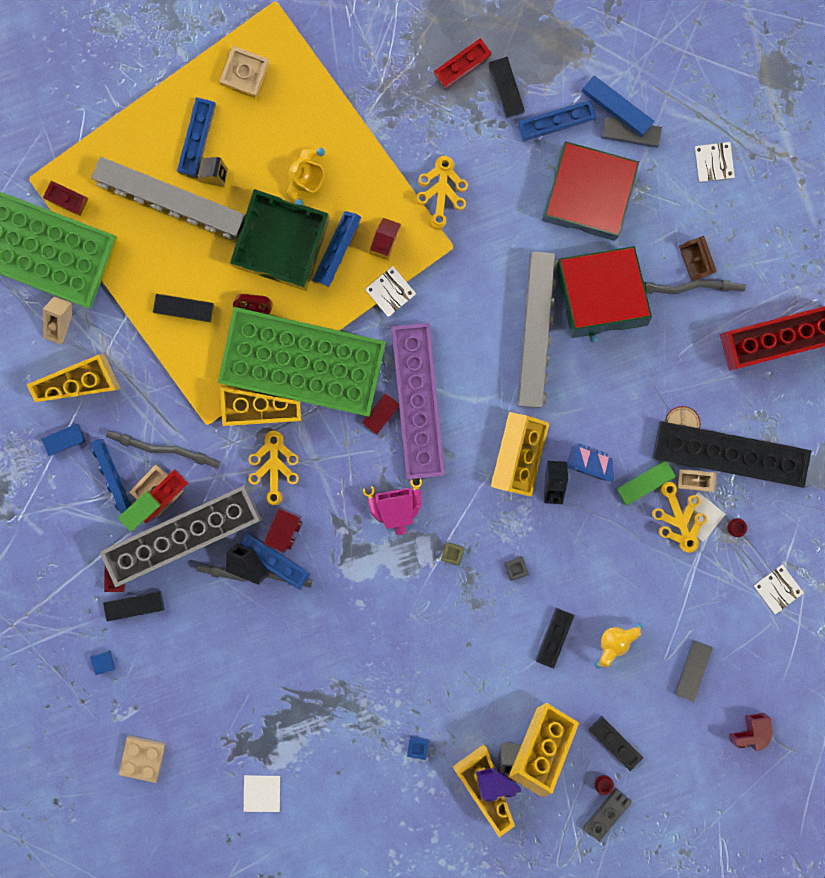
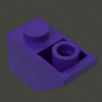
M496 768L475 772L479 794L483 801L492 802L501 796L514 797L517 795L516 793L521 792L520 786Z

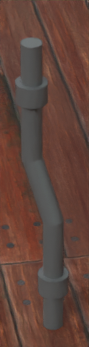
M700 279L675 287L654 285L652 282H645L644 284L647 294H652L653 292L679 294L698 287L720 289V291L725 292L730 290L745 291L746 287L745 284L732 283L730 280L711 281Z
M110 430L106 435L107 438L119 441L121 445L127 447L130 445L150 453H175L195 460L197 464H206L217 469L220 465V461L206 457L207 455L201 452L195 453L178 446H154L133 439L130 435H122Z
M202 564L197 566L198 572L211 574V577H224L242 582L248 581L226 572L220 566L214 565L211 567ZM268 570L269 576L266 578L287 582ZM307 579L303 586L311 588L313 580Z

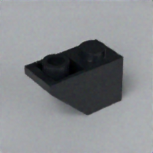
M547 461L544 503L563 504L569 479L567 462Z
M237 543L227 552L226 572L258 585L269 576L268 569L253 549Z

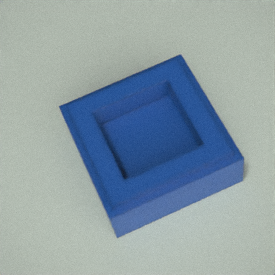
M110 650L90 657L95 675L116 669Z
M410 736L407 757L426 760L429 739Z

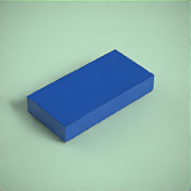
M74 424L41 438L48 456H53L86 441L79 424Z

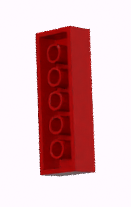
M825 306L719 334L729 371L824 347Z

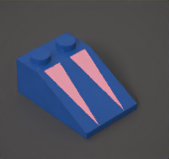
M583 444L572 446L567 461V468L600 480L613 482V460L607 457L608 453L597 450L596 453L589 451L590 447Z

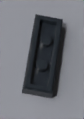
M508 56L489 62L506 119L524 113L525 109Z
M156 294L153 313L211 323L214 303Z
M161 591L103 603L107 622L165 610Z
M556 607L536 657V662L554 669L574 619V614Z
M603 716L589 728V731L629 771L643 759V756Z

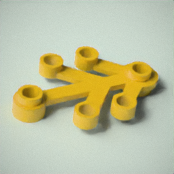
M448 156L439 157L436 160L435 168L427 174H421L418 179V184L421 187H426L429 185L430 180L440 174L438 183L426 192L418 193L416 197L417 204L425 205L428 199L438 193L436 213L430 220V225L435 230L443 229L446 224V217L443 215L445 194L454 204L455 210L462 211L466 206V201L463 198H459L447 183L448 176L456 185V190L460 193L465 192L468 187L467 181L460 179L453 170L454 162ZM442 163H447L448 167H443ZM421 178H426L427 182L423 183ZM459 184H463L465 188H460ZM423 196L425 201H420L419 197ZM457 202H461L463 206H457ZM437 217L442 219L441 223L436 221Z
M270 431L265 436V444L255 454H251L248 460L251 465H258L261 462V458L269 450L270 459L256 473L249 475V482L251 484H258L261 478L270 470V492H268L266 499L269 504L277 505L283 499L282 493L278 491V469L287 477L288 483L296 484L299 481L298 474L293 473L278 458V450L287 457V462L290 465H296L299 462V457L283 444L284 438L280 432ZM276 437L277 443L272 444L271 438ZM253 456L258 457L257 463L252 462ZM291 456L296 457L295 463L290 462ZM253 475L258 477L257 482L252 481ZM291 475L296 476L297 479L295 482L290 481ZM272 494L277 495L276 501L271 500Z
M666 482L660 486V492L663 496L668 497L675 517L666 514L659 508L652 511V517L678 527L681 535L672 532L666 526L660 527L658 533L663 538H670L678 542L684 552L692 553L699 546L698 532L701 526L707 522V516L704 513H697L694 516L695 522L690 532L688 530L687 524L695 507L700 505L701 499L697 495H690L687 499L688 504L682 514L675 495L677 487L672 482ZM668 486L672 487L671 493L667 492ZM693 497L697 499L695 504L691 503ZM657 511L661 512V516L659 518L655 516V513ZM700 515L704 518L702 522L698 521ZM663 529L668 530L665 536L662 534ZM688 540L692 541V545L690 547L687 546Z

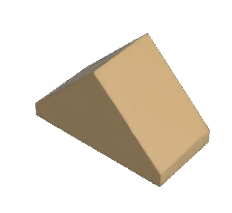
M679 470L678 488L715 492L716 473Z

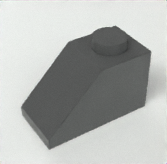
M514 742L501 744L498 770L507 777H509L521 744H515Z

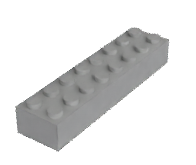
M244 485L106 548L99 553L116 588L257 523L262 518L247 486Z

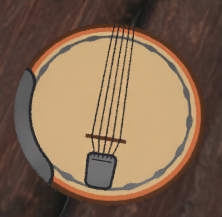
M687 406L673 408L665 418V422L700 429L701 422L698 414Z

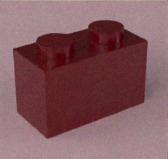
M280 507L263 544L283 553L287 549L291 550L295 539H293L295 531L299 532L303 524L300 521L302 516Z

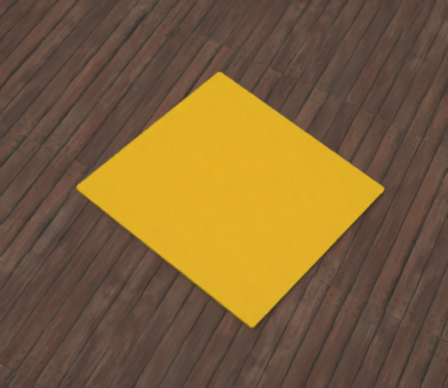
M276 1L244 22L29 178L31 184L52 212L117 236L102 282L206 425H210L222 416L220 387L251 393L256 392L218 383L234 309L233 302L237 295L266 296L273 303L269 315L340 331L377 304L365 289L392 266L408 282L453 249V244L443 230H435L431 227L430 220L432 215L425 205L417 204V194ZM232 46L265 57L270 61L257 98L223 86L219 82ZM196 97L216 103L202 158L220 157L228 168L224 187L201 183L198 176L195 178L177 172ZM323 148L325 150L323 156L316 155L312 158V161L321 164L324 169L322 185L314 193L303 190L298 193V198L303 201V205L326 212L330 217L307 291L234 268L230 264V260L237 242L235 238L233 241L222 236L223 233L218 231L211 233L205 230L203 225L198 224L194 226L187 223L186 218L181 216L179 219L168 215L169 212L162 209L159 212L150 207L151 204L144 202L142 205L133 201L131 196L126 195V197L115 194V190L111 188L104 190L96 186L97 182L91 177L99 157L246 215L254 189L295 204L287 195L290 183V167L295 161L299 160L303 149ZM50 181H54L88 198L81 216L43 198ZM344 211L356 213L361 216L360 222L334 275L333 281L329 287L317 284L312 280ZM383 218L401 224L389 261L370 254L372 241ZM156 294L214 303L211 323L154 314L153 308Z

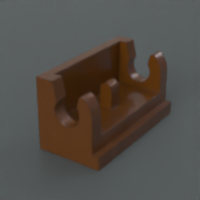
M704 236L687 241L679 246L691 281L717 272Z

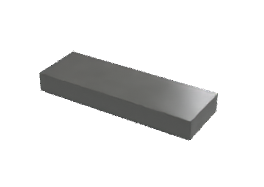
M606 117L601 138L657 148L660 142L662 127L652 125L640 137L618 119Z
M693 640L674 693L676 696L694 702L713 647Z

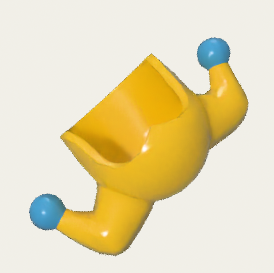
M323 148L303 149L299 160L295 161L290 167V183L287 195L295 204L303 205V201L298 198V193L301 190L314 193L322 185L324 169L321 164L312 161V158L316 155L323 156L325 154Z
M637 623L635 627L624 630L622 627H613L605 630L600 645L604 652L600 660L595 662L594 666L597 669L609 667L616 657L624 655L629 650L630 644L641 636L643 625Z

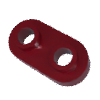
M239 294L233 302V308L237 307L268 315L271 313L273 306L272 301L268 297L260 295Z

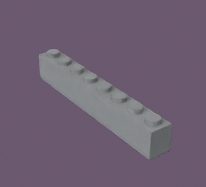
M99 157L91 177L97 182L96 186L104 190L111 188L115 190V194L126 197V195L131 196L133 201L142 205L144 202L151 204L150 207L159 212L162 209L169 212L168 215L179 219L180 216L186 218L187 223L194 226L198 224L203 225L205 230L211 233L216 231L223 233L222 236L232 241L234 238L238 239L242 232L245 214Z
M531 252L529 256L517 406L542 408V405L546 404L547 394L544 393V385L548 383V374H545L546 366H549L550 355L547 354V347L551 345V336L548 333L549 328H552L553 324L550 309L554 308V297L551 296L552 290H555L556 278H553V272L557 270L558 260L555 259V253Z

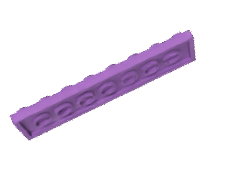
M430 323L392 326L406 478L445 476Z

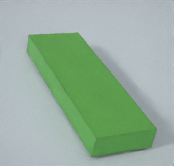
M662 461L616 488L627 506L675 478L676 475L668 462Z

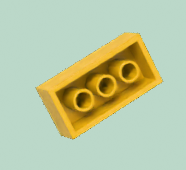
M548 703L537 707L509 778L540 797L551 795L579 722Z

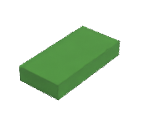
M146 491L118 519L130 532H133L161 504L149 491Z

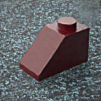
M383 218L372 241L370 254L389 261L401 224Z

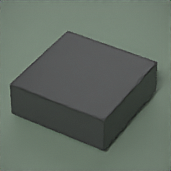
M522 556L504 562L510 581L529 575Z

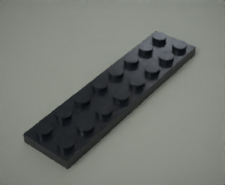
M659 421L652 459L805 488L812 450Z

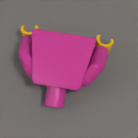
M420 478L418 486L413 485V479H411L410 486L413 490L406 488L375 494L376 490L371 486L372 493L368 495L366 488L363 489L364 495L368 497L367 502L371 515L378 522L384 523L386 528H394L396 535L406 533L405 525L413 523V518L418 515L422 506L421 490H419L422 484Z

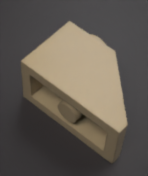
M54 296L43 308L44 339L62 345L72 319V302Z

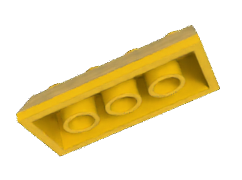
M509 412L491 487L532 497L549 422Z

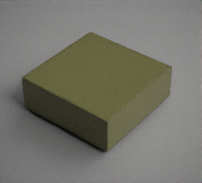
M446 542L441 561L459 566L465 547Z

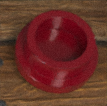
M734 518L728 523L727 530L733 537H742L747 531V524L742 519Z
M600 775L596 778L594 787L599 794L607 795L612 792L614 783L609 776Z

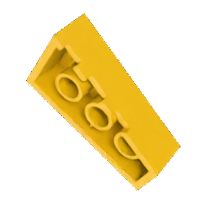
M105 354L96 355L26 384L34 402L121 389Z
M220 387L222 426L301 421L300 401Z
M483 744L452 767L500 838L512 829L515 824L504 796L497 797L495 801L487 802L486 800L483 801L479 794L475 772L494 768L489 751Z

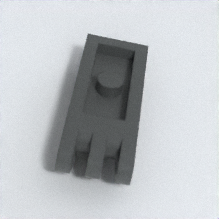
M617 788L613 790L583 826L598 841L604 837L632 803L629 798L625 800L626 795L623 793L619 795L620 790Z

